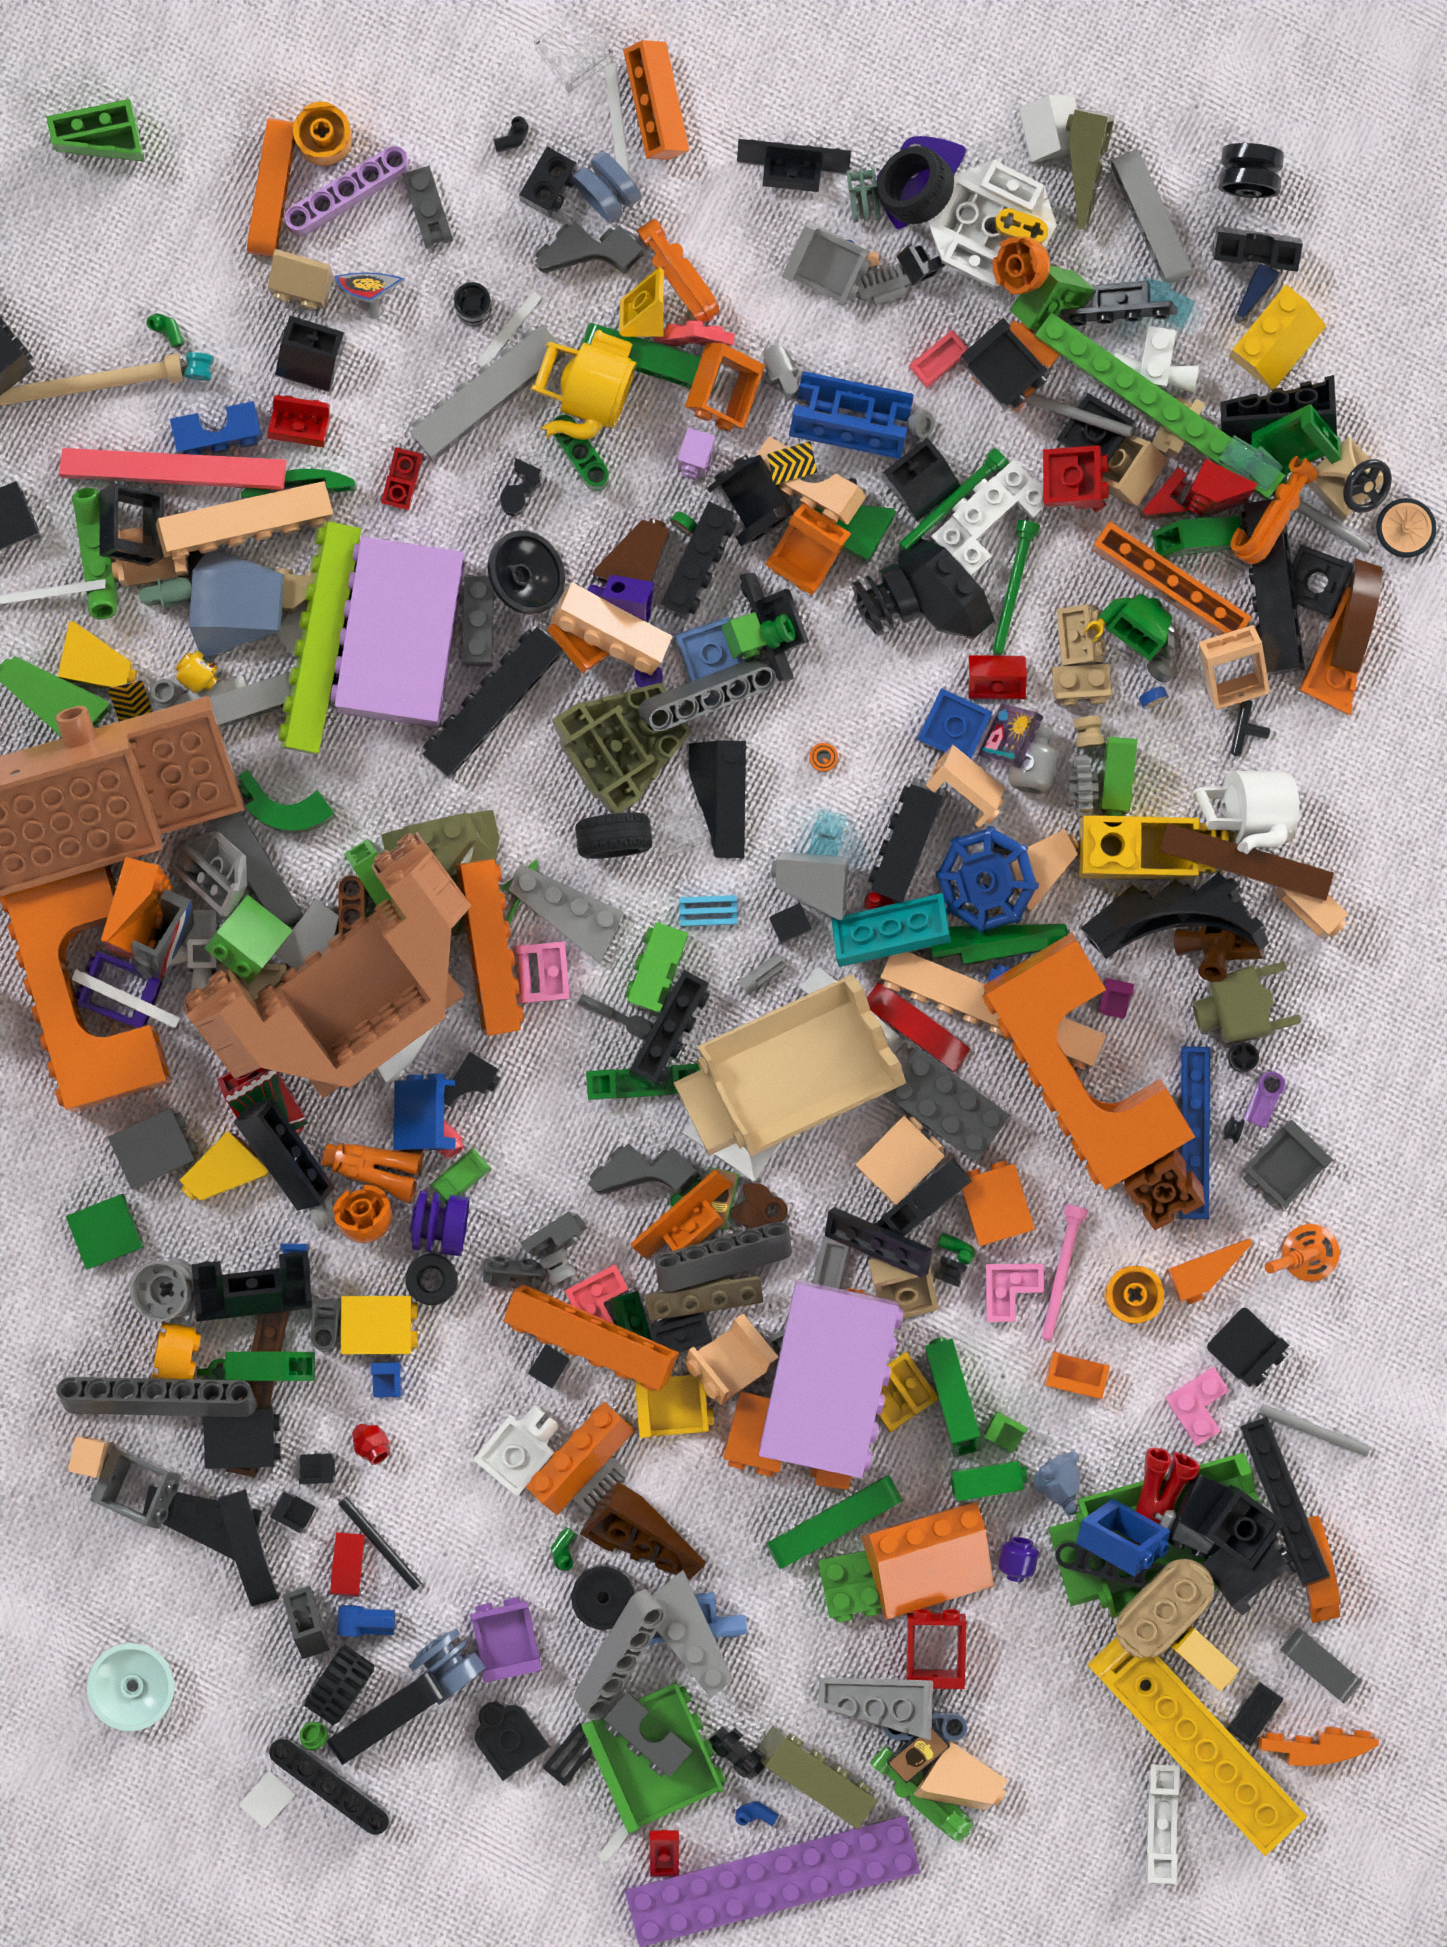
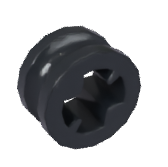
M1231 1115L1224 1131L1223 1140L1232 1139L1233 1143L1237 1144L1245 1120L1237 1121Z

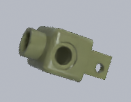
M1285 961L1255 969L1254 965L1228 973L1221 982H1208L1206 985L1208 997L1192 1001L1193 1012L1200 1034L1217 1030L1220 1041L1223 1044H1232L1269 1037L1273 1034L1272 1031L1301 1023L1299 1014L1270 1022L1269 1011L1274 1004L1271 990L1264 988L1258 978L1286 971Z

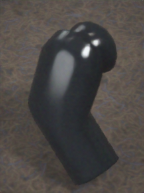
M514 117L511 121L512 126L508 135L493 139L497 153L517 148L523 144L529 131V125L524 117Z

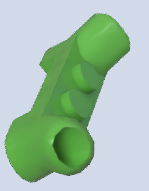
M82 488L72 495V503L77 523L85 582L106 579L104 589L86 591L88 612L94 619L105 620L112 618L117 611L119 600L117 583L113 577L112 558L99 556L100 492L95 488Z

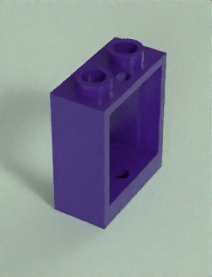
M97 951L95 957L91 956L89 958L85 972L89 973L88 975L99 980L104 964L108 963L143 976L137 971L135 965ZM153 976L148 978L141 1000L155 1005L165 977L163 976L161 980ZM82 984L79 985L75 995V999H78V1006L136 1028L147 1026L150 1016L136 1010L134 1017L130 1018L90 1003L94 990Z

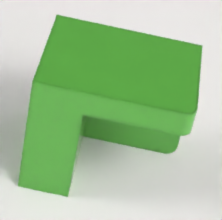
M996 1411L982 1437L1010 1452H1014L1028 1428Z

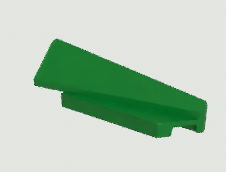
M1065 924L1005 925L988 930L984 934L979 933L978 929L973 926H949L951 942L929 948L932 960L960 955L961 964L965 966L1040 952L1067 936L1068 930Z

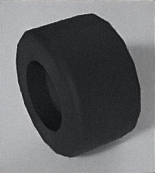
M424 1254L417 1257L409 1265L405 1274V1285L409 1294L417 1302L425 1305H439L446 1302L455 1293L458 1285V1274L454 1265L447 1258L438 1254ZM429 1268L439 1270L443 1276L441 1287L435 1291L426 1290L421 1284V1275Z

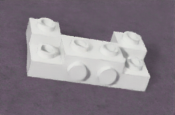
M1015 459L989 481L984 478L973 489L975 494L968 501L965 498L960 500L952 509L955 512L952 517L931 536V540L935 544L945 547L971 576L992 557L978 541L1010 512L1016 504L1032 520L1045 507L1043 503V486L1035 477L1032 478Z

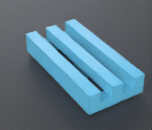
M737 895L679 897L680 927L738 925ZM731 902V907L685 909V904ZM731 913L732 918L686 920V915Z

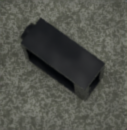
M114 481L111 485L100 490L99 556L146 566L164 559L156 528L158 518L164 517V493L155 492L151 487L128 486V483L124 481ZM118 501L143 507V543L118 538Z

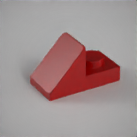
M1178 467L1144 508L1140 516L1143 519L1185 515L1187 510L1170 496L1173 495L1176 498L1187 484L1183 480L1187 474Z
M650 1831V1877L679 1876V1831Z

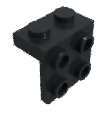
M1241 1308L1208 1342L1207 1350L1243 1385L1251 1387L1254 1384L1258 1387L1268 1376L1265 1371L1273 1363L1277 1366L1286 1358L1288 1353L1285 1350L1290 1345L1282 1337H1277L1248 1308Z

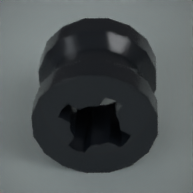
M941 1256L939 1260L940 1268L934 1272L933 1277L959 1288L961 1274L966 1272L968 1266Z

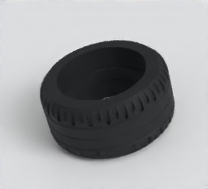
M919 145L904 148L889 158L881 169L877 181V195L883 207L897 220L912 225L927 222L941 213L950 201L954 189V177L950 166L934 150ZM930 170L928 182L923 190L913 198L901 201V194L908 180L918 172Z
M629 812L599 815L582 819L575 826L577 850L579 855L586 859L615 858L640 854L649 851L653 843L650 819L644 813Z

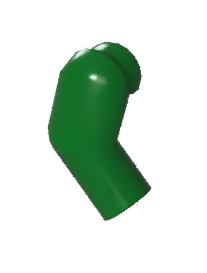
M159 313L150 315L147 318V327L150 330L167 335L171 348H177L185 344L174 318Z
M942 1232L937 1246L958 1254L957 1260L960 1263L970 1264L972 1258L975 1257L974 1247L959 1238Z
M568 1527L563 1529L551 1546L554 1565L562 1571H569L574 1563L571 1558L569 1545L577 1534Z

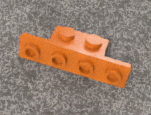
M718 1170L712 1171L672 1208L661 1215L647 1230L642 1232L631 1243L632 1248L645 1259H648L666 1242L672 1251L699 1244L724 1222L711 1203L732 1185L729 1179Z

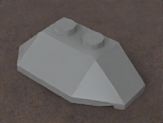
M214 830L197 835L192 839L181 840L168 865L220 915L225 917L236 909L247 887L246 855L219 831Z

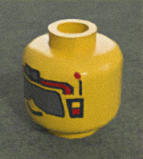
M188 651L174 668L177 671L176 680L192 693H199L203 689L208 692L218 680L215 676L217 665L200 651H195L192 654Z

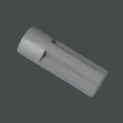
M776 953L739 980L738 983L746 994L749 995L786 968L787 965L781 956Z

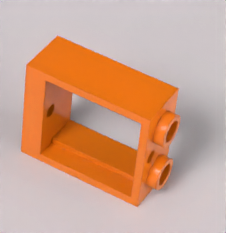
M706 343L685 407L694 411V416L701 420L716 422L715 427L721 430L731 432L732 428L744 429L765 365L724 343ZM720 363L739 372L726 414L707 406Z

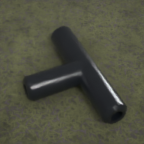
M1251 700L1241 702L1230 751L1231 755L1241 756L1246 735L1264 739L1269 738L1270 728L1248 723L1253 704Z

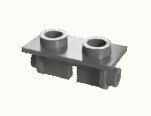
M494 1256L491 1259L486 1258L483 1270V1283H489V1286L509 1287L510 1278H515V1288L525 1284L535 1289V1287H541L543 1267L533 1259L514 1261L502 1256Z

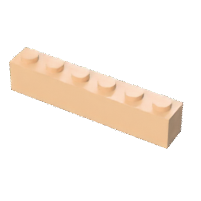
M325 481L158 518L156 528L164 558L172 556V559L175 560L189 556L191 551L200 550V553L214 551L218 545L228 544V547L238 546L245 543L244 539L255 537L256 541L271 538L272 533L283 531V534H292L300 530L299 527L310 525L311 528L322 527L324 523L331 519L333 511Z

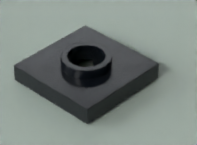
M1300 544L1292 563L1296 604L1332 618L1354 565ZM1314 573H1323L1328 578L1323 592L1314 593L1308 588V579Z

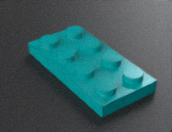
M943 893L844 916L843 920L831 918L836 960L839 967L951 942Z

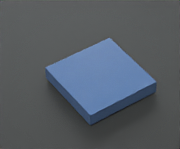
M729 617L675 635L690 682L743 662L742 656L732 658L721 628L729 621Z

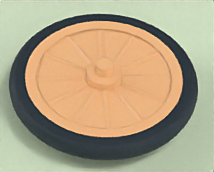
M1401 498L1390 502L1382 509L1377 519L1376 532L1381 545L1389 553L1402 558H1411L1424 553L1432 545L1436 536V521L1431 510L1422 502L1411 498Z

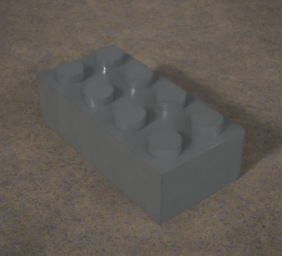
M917 1047L902 1068L906 1084L882 1096L908 1115L914 1117L919 1123L974 1163L978 1162L1011 1115Z

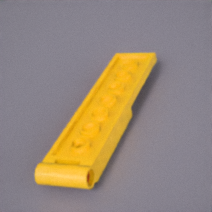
M1116 1636L1087 1664L1264 1856L1270 1853L1307 1817L1159 1656L1135 1657L1122 1648ZM1143 1680H1149L1150 1687L1146 1690L1140 1688V1683Z

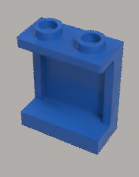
M427 1074V1079H424V1075H406V1080L394 1081L393 1150H455V1138L444 1137V1087L455 1086V1080L445 1079V1074Z

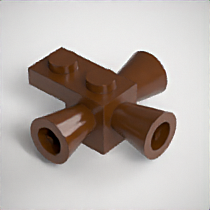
M1201 926L1200 931L1176 928L1174 934V948L1177 956L1199 951L1204 952L1205 957L1198 969V973L1204 980L1209 982H1221L1226 978V960L1263 959L1265 947L1260 950L1248 940L1229 931Z

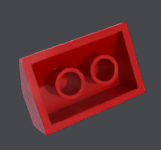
M1205 459L1182 505L1186 506L1187 512L1194 516L1202 517V515L1209 517L1246 504L1254 492L1257 483Z

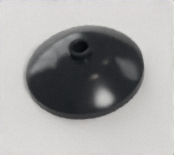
M518 530L502 536L493 545L488 557V576L494 592L506 606L522 614L534 615L550 609L558 602L564 590L565 571L558 552L549 541L534 532Z

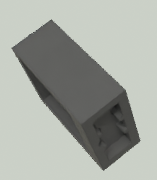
M112 1447L90 1501L145 1526L160 1529L167 1519L171 1500L179 1490V1481L182 1475L127 1450ZM131 1463L162 1476L147 1515L116 1502Z

